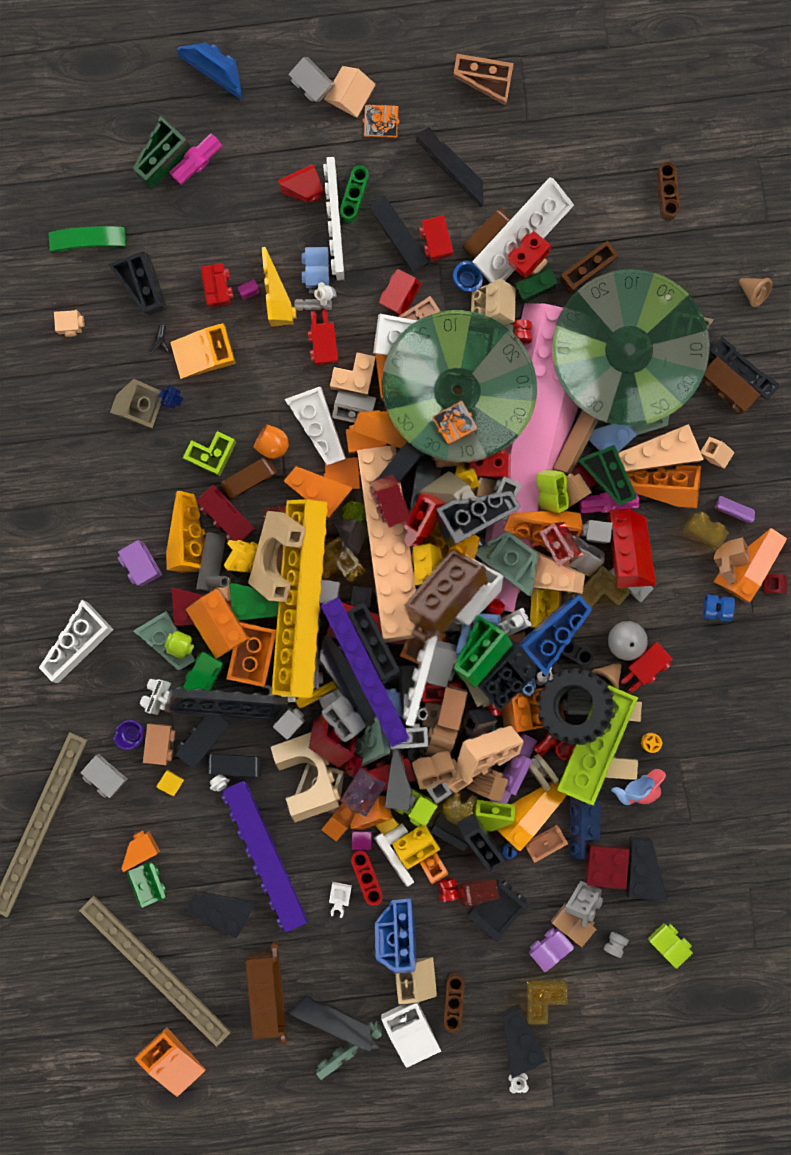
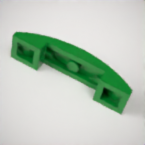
M80 227L49 232L50 252L105 246L107 248L126 247L125 227Z

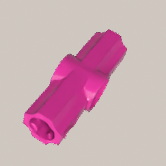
M210 134L197 147L194 146L189 149L184 155L183 160L170 171V174L182 185L195 172H200L206 167L209 159L223 147L214 135Z
M607 493L586 496L579 501L581 513H609L613 509L639 508V496L636 493L637 499L618 506Z

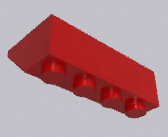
M631 509L610 510L608 522L612 523L610 541L616 587L656 586L646 517Z

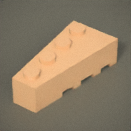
M689 424L618 453L626 472L696 463L703 460Z

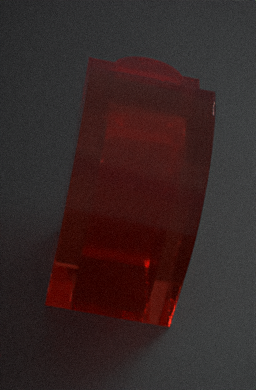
M496 879L480 882L474 880L457 884L460 902L463 906L481 904V902L500 899Z

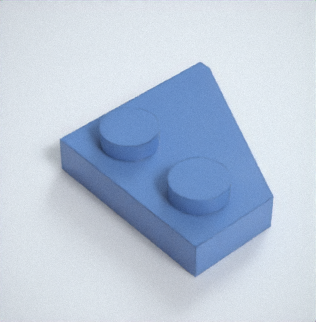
M624 420L594 429L589 440L599 451L615 445L617 452H619L638 433Z

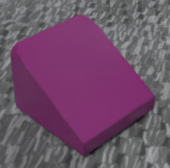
M251 280L238 287L244 300L260 293L255 280Z
M352 830V850H371L372 830Z

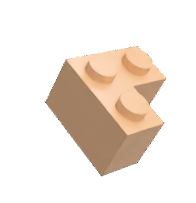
M357 353L353 371L334 367L330 388L368 396L376 356Z

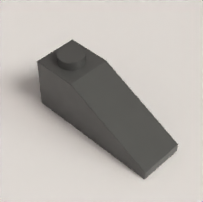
M393 749L385 807L409 811L410 807H414L415 795H412L413 790L400 749Z

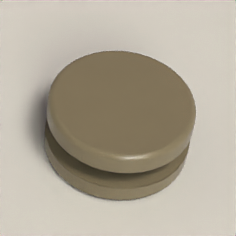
M536 754L531 759L529 771L543 789L549 791L551 787L546 779L549 778L555 785L559 783V780L545 760L539 754Z

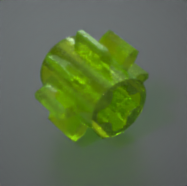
M351 500L342 508L345 511L343 513L344 520L356 519L362 522L366 518V515H364L365 507L358 501L353 502Z

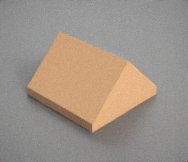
M342 66L333 82L335 84L334 87L326 94L324 100L358 118L376 84L359 69Z

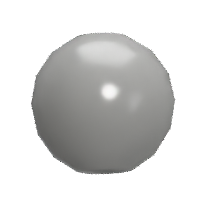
M623 621L616 624L610 630L608 646L617 658L634 660L645 652L647 634L638 623Z

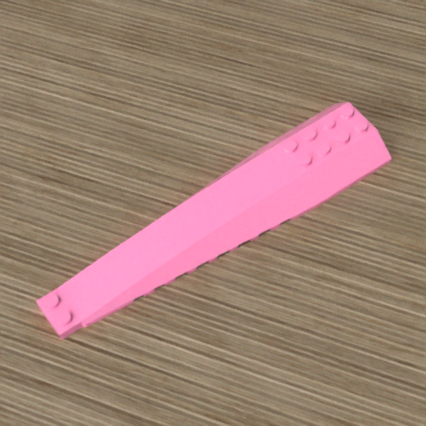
M524 304L521 320L524 319L532 322V330L530 331L532 342L521 345V347L525 351L533 369L536 387L535 403L530 420L520 436L513 433L510 441L499 444L498 450H506V453L511 454V478L508 479L522 484L516 496V500L521 508L513 513L545 511L541 510L539 506V490L536 483L537 473L546 469L554 470L553 467L569 437L578 406L564 391L557 377L552 356L553 335L555 327L558 326L595 339L599 320L583 312L580 315H576L570 309L553 305ZM494 478V480L502 481L503 478ZM499 520L486 528V544L488 541L497 539L501 534L507 532L503 530L506 521ZM516 536L529 547L534 548L531 540ZM482 560V564H483V565H485V566L489 567L490 569L496 571L495 569H493L491 566H489L486 562H484V561ZM503 576L501 592L494 599H498L505 604L504 611L514 612L517 595L521 589Z

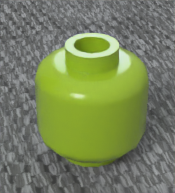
M175 631L173 634H169L164 647L167 654L183 659L186 655L190 656L194 645L191 644L192 638L190 636Z

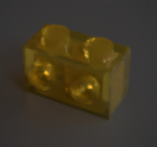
M703 512L693 513L683 531L714 550L720 549L729 534L725 530L726 526L719 522L713 523L709 520L710 517Z

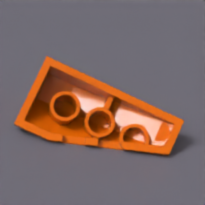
M677 465L675 469L665 470L662 467L658 468V471L648 472L646 470L627 472L635 493L677 507L697 508L701 466Z
M770 528L748 546L750 564L735 567L736 582L728 584L726 578L722 577L720 572L713 582L745 603L750 602L764 581L787 538Z

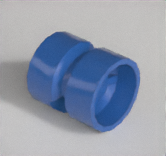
M706 594L702 611L703 619L715 620L717 617L720 621L731 622L735 607L734 597L722 596L720 599L717 595Z

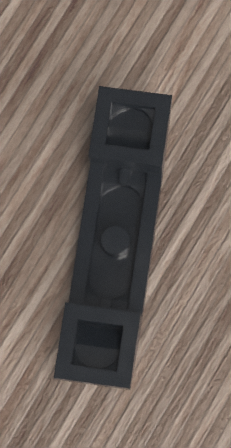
M721 337L709 352L715 358L718 356L760 393L761 397L769 400L781 385L767 373H762L738 353L736 347L724 337Z

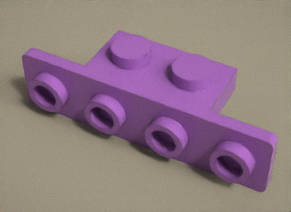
M525 734L521 735V739L524 742L520 754L508 761L502 777L508 779L502 801L490 799V802L507 804L511 794L516 795L532 762L529 757L537 740Z

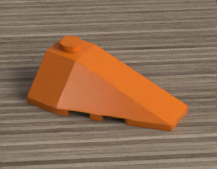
M364 411L358 413L352 428L353 431L398 448H402L407 442L395 428L387 411Z
M538 511L511 513L506 519L503 530L522 539L527 538L534 545H541L551 553L559 554L560 549L572 536L580 537L583 526L580 513Z

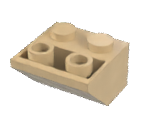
M499 279L472 292L471 325L478 327L483 323L486 327L501 328L515 322L516 288Z
M433 957L417 958L415 972L395 973L398 1004L417 1003L437 996Z

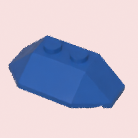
M199 43L178 47L179 57L241 100L243 96L236 61L229 55L225 57L220 53L221 50L213 44L210 46L207 43Z
M411 898L392 900L375 922L376 960L394 973L415 972L416 969L415 923Z

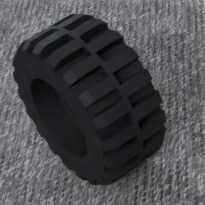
M576 668L573 670H562L561 674L556 673L553 675L551 681L547 680L544 684L546 688L544 691H540L539 695L542 697L541 701H538L537 707H540L538 715L543 721L542 725L549 731L550 735L560 741L573 745H585L587 742L592 743L596 741V738L605 735L604 731L610 729L612 725L610 722L615 717L613 709L616 707V703L612 698L614 696L612 690L608 688V684L587 670ZM573 689H583L593 698V712L590 718L581 725L568 724L560 713V704L563 697Z

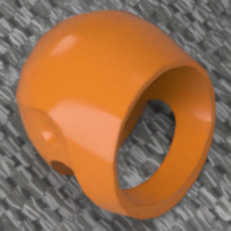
M267 424L260 432L253 447L260 454L270 459H277L286 453L289 441L287 435L282 430Z

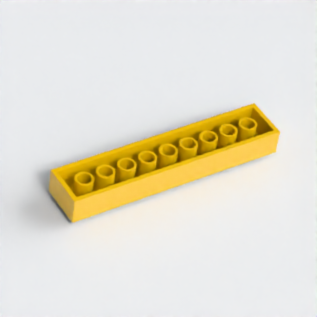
M308 499L287 500L286 515L306 528L301 547L283 545L281 576L291 585L286 602L279 601L271 694L312 698L315 653L317 651L316 640L319 630V602L322 591V564L325 552V525L328 514L327 502Z

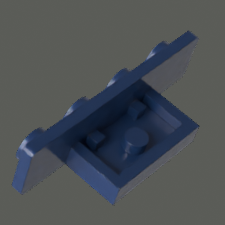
M570 796V857L584 860L585 840L600 839V801L595 800L594 805H590Z

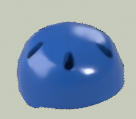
M464 261L456 266L452 279L454 285L460 291L474 292L482 285L483 274L473 262Z

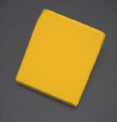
M167 770L156 787L175 796L184 779Z
M392 816V820L375 826L383 835H386L397 827L399 823Z

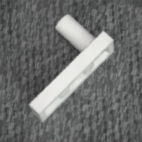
M400 824L383 836L382 833H379L373 838L404 885L409 886L414 881L390 846L393 842L408 834L405 826Z

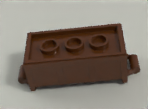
M453 549L404 605L410 622L415 624L412 635L423 642L434 636L441 639L444 630L458 616L468 602L472 600L480 588L489 583L484 565ZM420 627V628H422L423 630L429 632V635H427V634L423 633L422 631L418 630V628Z
M274 941L271 945L272 951L249 953L245 961L252 1038L281 1037L280 1044L284 1046L287 1044L288 1036L286 1035V1019L278 951L279 942Z

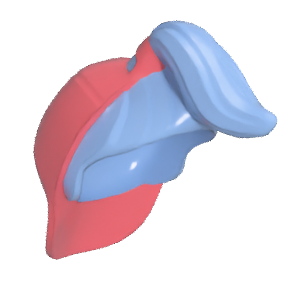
M655 769L649 774L641 776L640 779L630 782L625 790L615 787L611 791L617 795L624 805H630L635 802L649 804L660 797L661 788L659 785L665 779L666 774L660 769Z

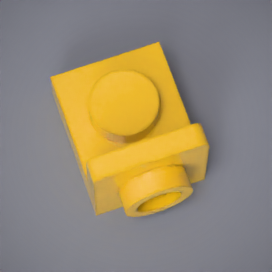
M464 462L456 466L455 475L466 482L471 489L479 487V481L473 468L466 469Z

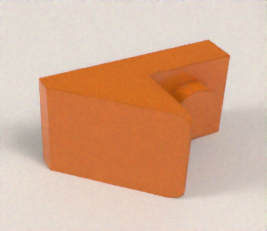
M344 799L335 814L330 817L321 830L337 841L352 822L357 808Z
M437 852L420 862L431 884L448 875V871Z

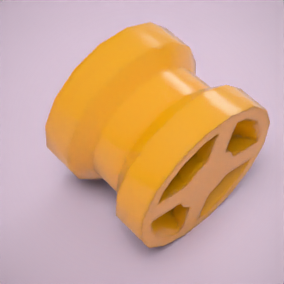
M647 733L642 737L641 745L644 750L655 753L661 749L662 740L654 733Z

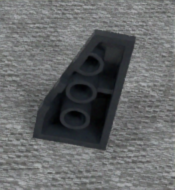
M508 491L481 497L476 496L468 499L452 500L436 509L440 532L449 548L519 510L521 507L513 493Z

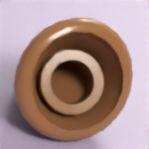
M741 278L739 280V284L752 307L760 306L767 299L772 289V280L770 278Z
M616 662L599 669H594L591 672L600 677L609 686L619 689L621 663Z

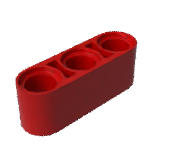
M357 850L353 853L351 859L354 871L366 902L369 905L376 906L380 904L383 896L380 884L368 853L364 850ZM363 855L366 861L363 864H358L355 861V857ZM364 873H370L372 875V880L370 882H365L362 880V875ZM371 891H376L379 894V898L371 900L368 894Z

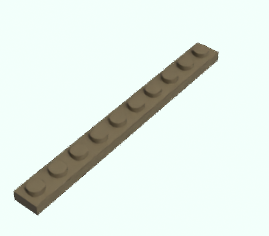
M69 732L0 885V914L5 917H9L87 744V739L72 732Z
M95 896L79 910L216 1047L231 1033Z

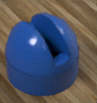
M511 843L503 845L501 851L505 858L512 859L517 855V848ZM508 847H512L511 856H508Z

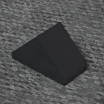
M356 519L336 520L334 524L344 546L354 554H359L368 528Z

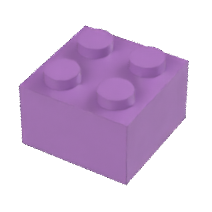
M137 540L118 551L120 554L118 559L121 565L129 570L130 573L127 575L132 584L145 586L162 576L144 542Z

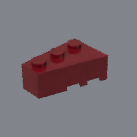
M212 485L196 500L201 505L199 509L206 516L210 515L214 519L212 523L219 530L222 528L227 533L225 537L228 540L244 541L256 530L216 486Z
M172 587L174 626L195 625L186 609L204 595Z

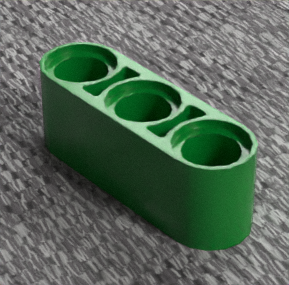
M364 166L354 167L340 207L341 219L346 223H352L357 219L369 180L368 170ZM358 173H363L365 178L358 180L355 176ZM352 191H357L360 194L357 198L349 196ZM352 209L354 213L351 216H346L344 211Z

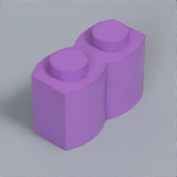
M551 928L546 932L544 940L541 942L537 940L530 946L529 954L544 972L552 968L560 959L574 949L571 942L558 928Z

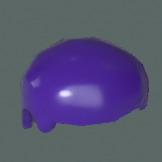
M128 720L116 727L114 741L119 748L130 750L140 746L144 739V729L140 723Z

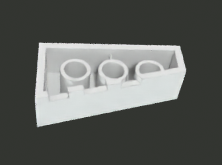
M82 600L80 602L79 608L71 616L65 630L61 632L58 641L52 646L39 667L52 682L59 683L113 631L112 627L86 601Z

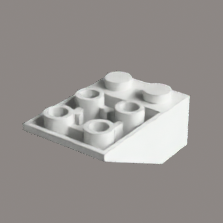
M485 565L489 583L480 588L472 600L468 602L455 618L467 626L474 621L477 615L490 604L502 589L503 575Z
M419 1002L402 1004L381 1015L386 1031L406 1068L441 1052Z

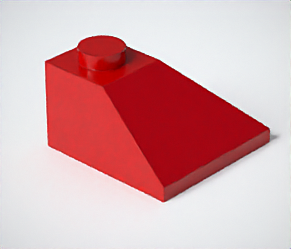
M313 164L278 180L282 194L307 203L310 201L317 202L324 195V189Z

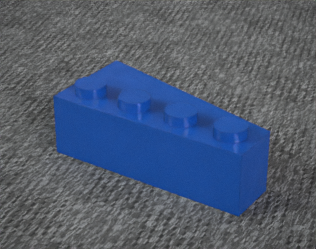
M575 593L518 643L544 675L548 674L550 668L558 660L561 652L569 644L575 632L592 611V608L579 594Z

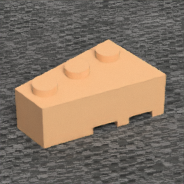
M536 551L540 555L533 588L583 594L585 574Z
M511 725L504 728L501 727L488 734L484 733L474 739H468L462 744L455 768L466 783L469 784L473 782L472 778L480 773L483 775L488 773L487 769L495 764L500 766L519 755L524 741Z

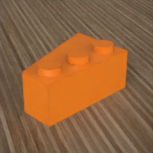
M297 466L284 480L289 487L304 499L327 502L328 514L326 517L328 519L332 517L353 491L352 487Z

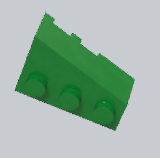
M229 583L231 607L238 621L278 617L279 601H269L255 588Z
M479 615L475 619L476 624L473 631H470L468 635L469 640L466 646H463L454 667L459 677L474 688L478 686L512 646V642L504 631Z
M206 651L198 655L194 662L196 664L193 670L190 669L185 677L186 682L183 686L186 690L204 689L205 691H210L226 663L219 658L216 659L214 655Z

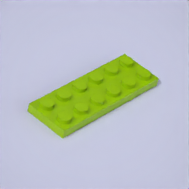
M609 685L608 688L612 690L614 695L612 698L616 703V707L613 709L615 717L611 719L610 723L612 725L610 729H606L604 731L605 735L596 738V741L592 743L587 742L585 745H575L557 788V791L590 805L595 803L638 700V697ZM594 703L591 706L586 721L590 718L593 712Z

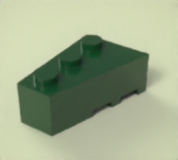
M161 116L157 120L158 124L154 132L152 131L149 136L150 139L146 147L143 148L133 167L137 175L151 189L191 149L187 140Z
M615 445L578 460L618 506L637 499Z

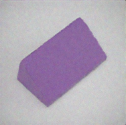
M719 496L714 507L715 510L746 523L754 521L755 511L753 509Z

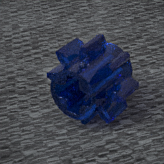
M167 386V389L161 388L158 396L162 398L161 404L174 409L175 405L180 406L183 397L180 396L181 391L171 386Z

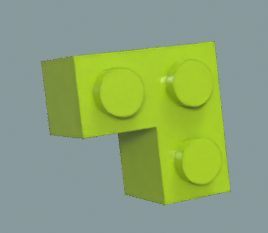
M217 431L209 449L191 440L183 458L221 476L236 441Z
M412 788V795H415L414 807H410L409 811L394 810L402 815L404 812L407 813L410 817V822L419 827L421 824L426 826L437 808V804Z

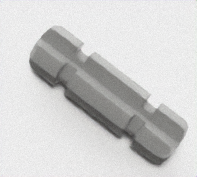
M296 299L294 306L296 310H331L332 301L328 300L327 304L323 306L318 299H305V301L303 299Z

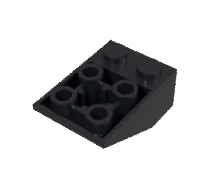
M511 639L512 646L478 684L479 689L499 712L541 671L524 649Z

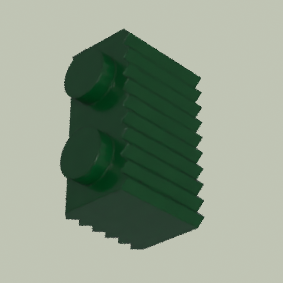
M549 267L515 283L514 287L520 302L524 304L528 300L531 301V298L534 299L538 295L541 296L545 292L548 293V290L555 289L557 281Z

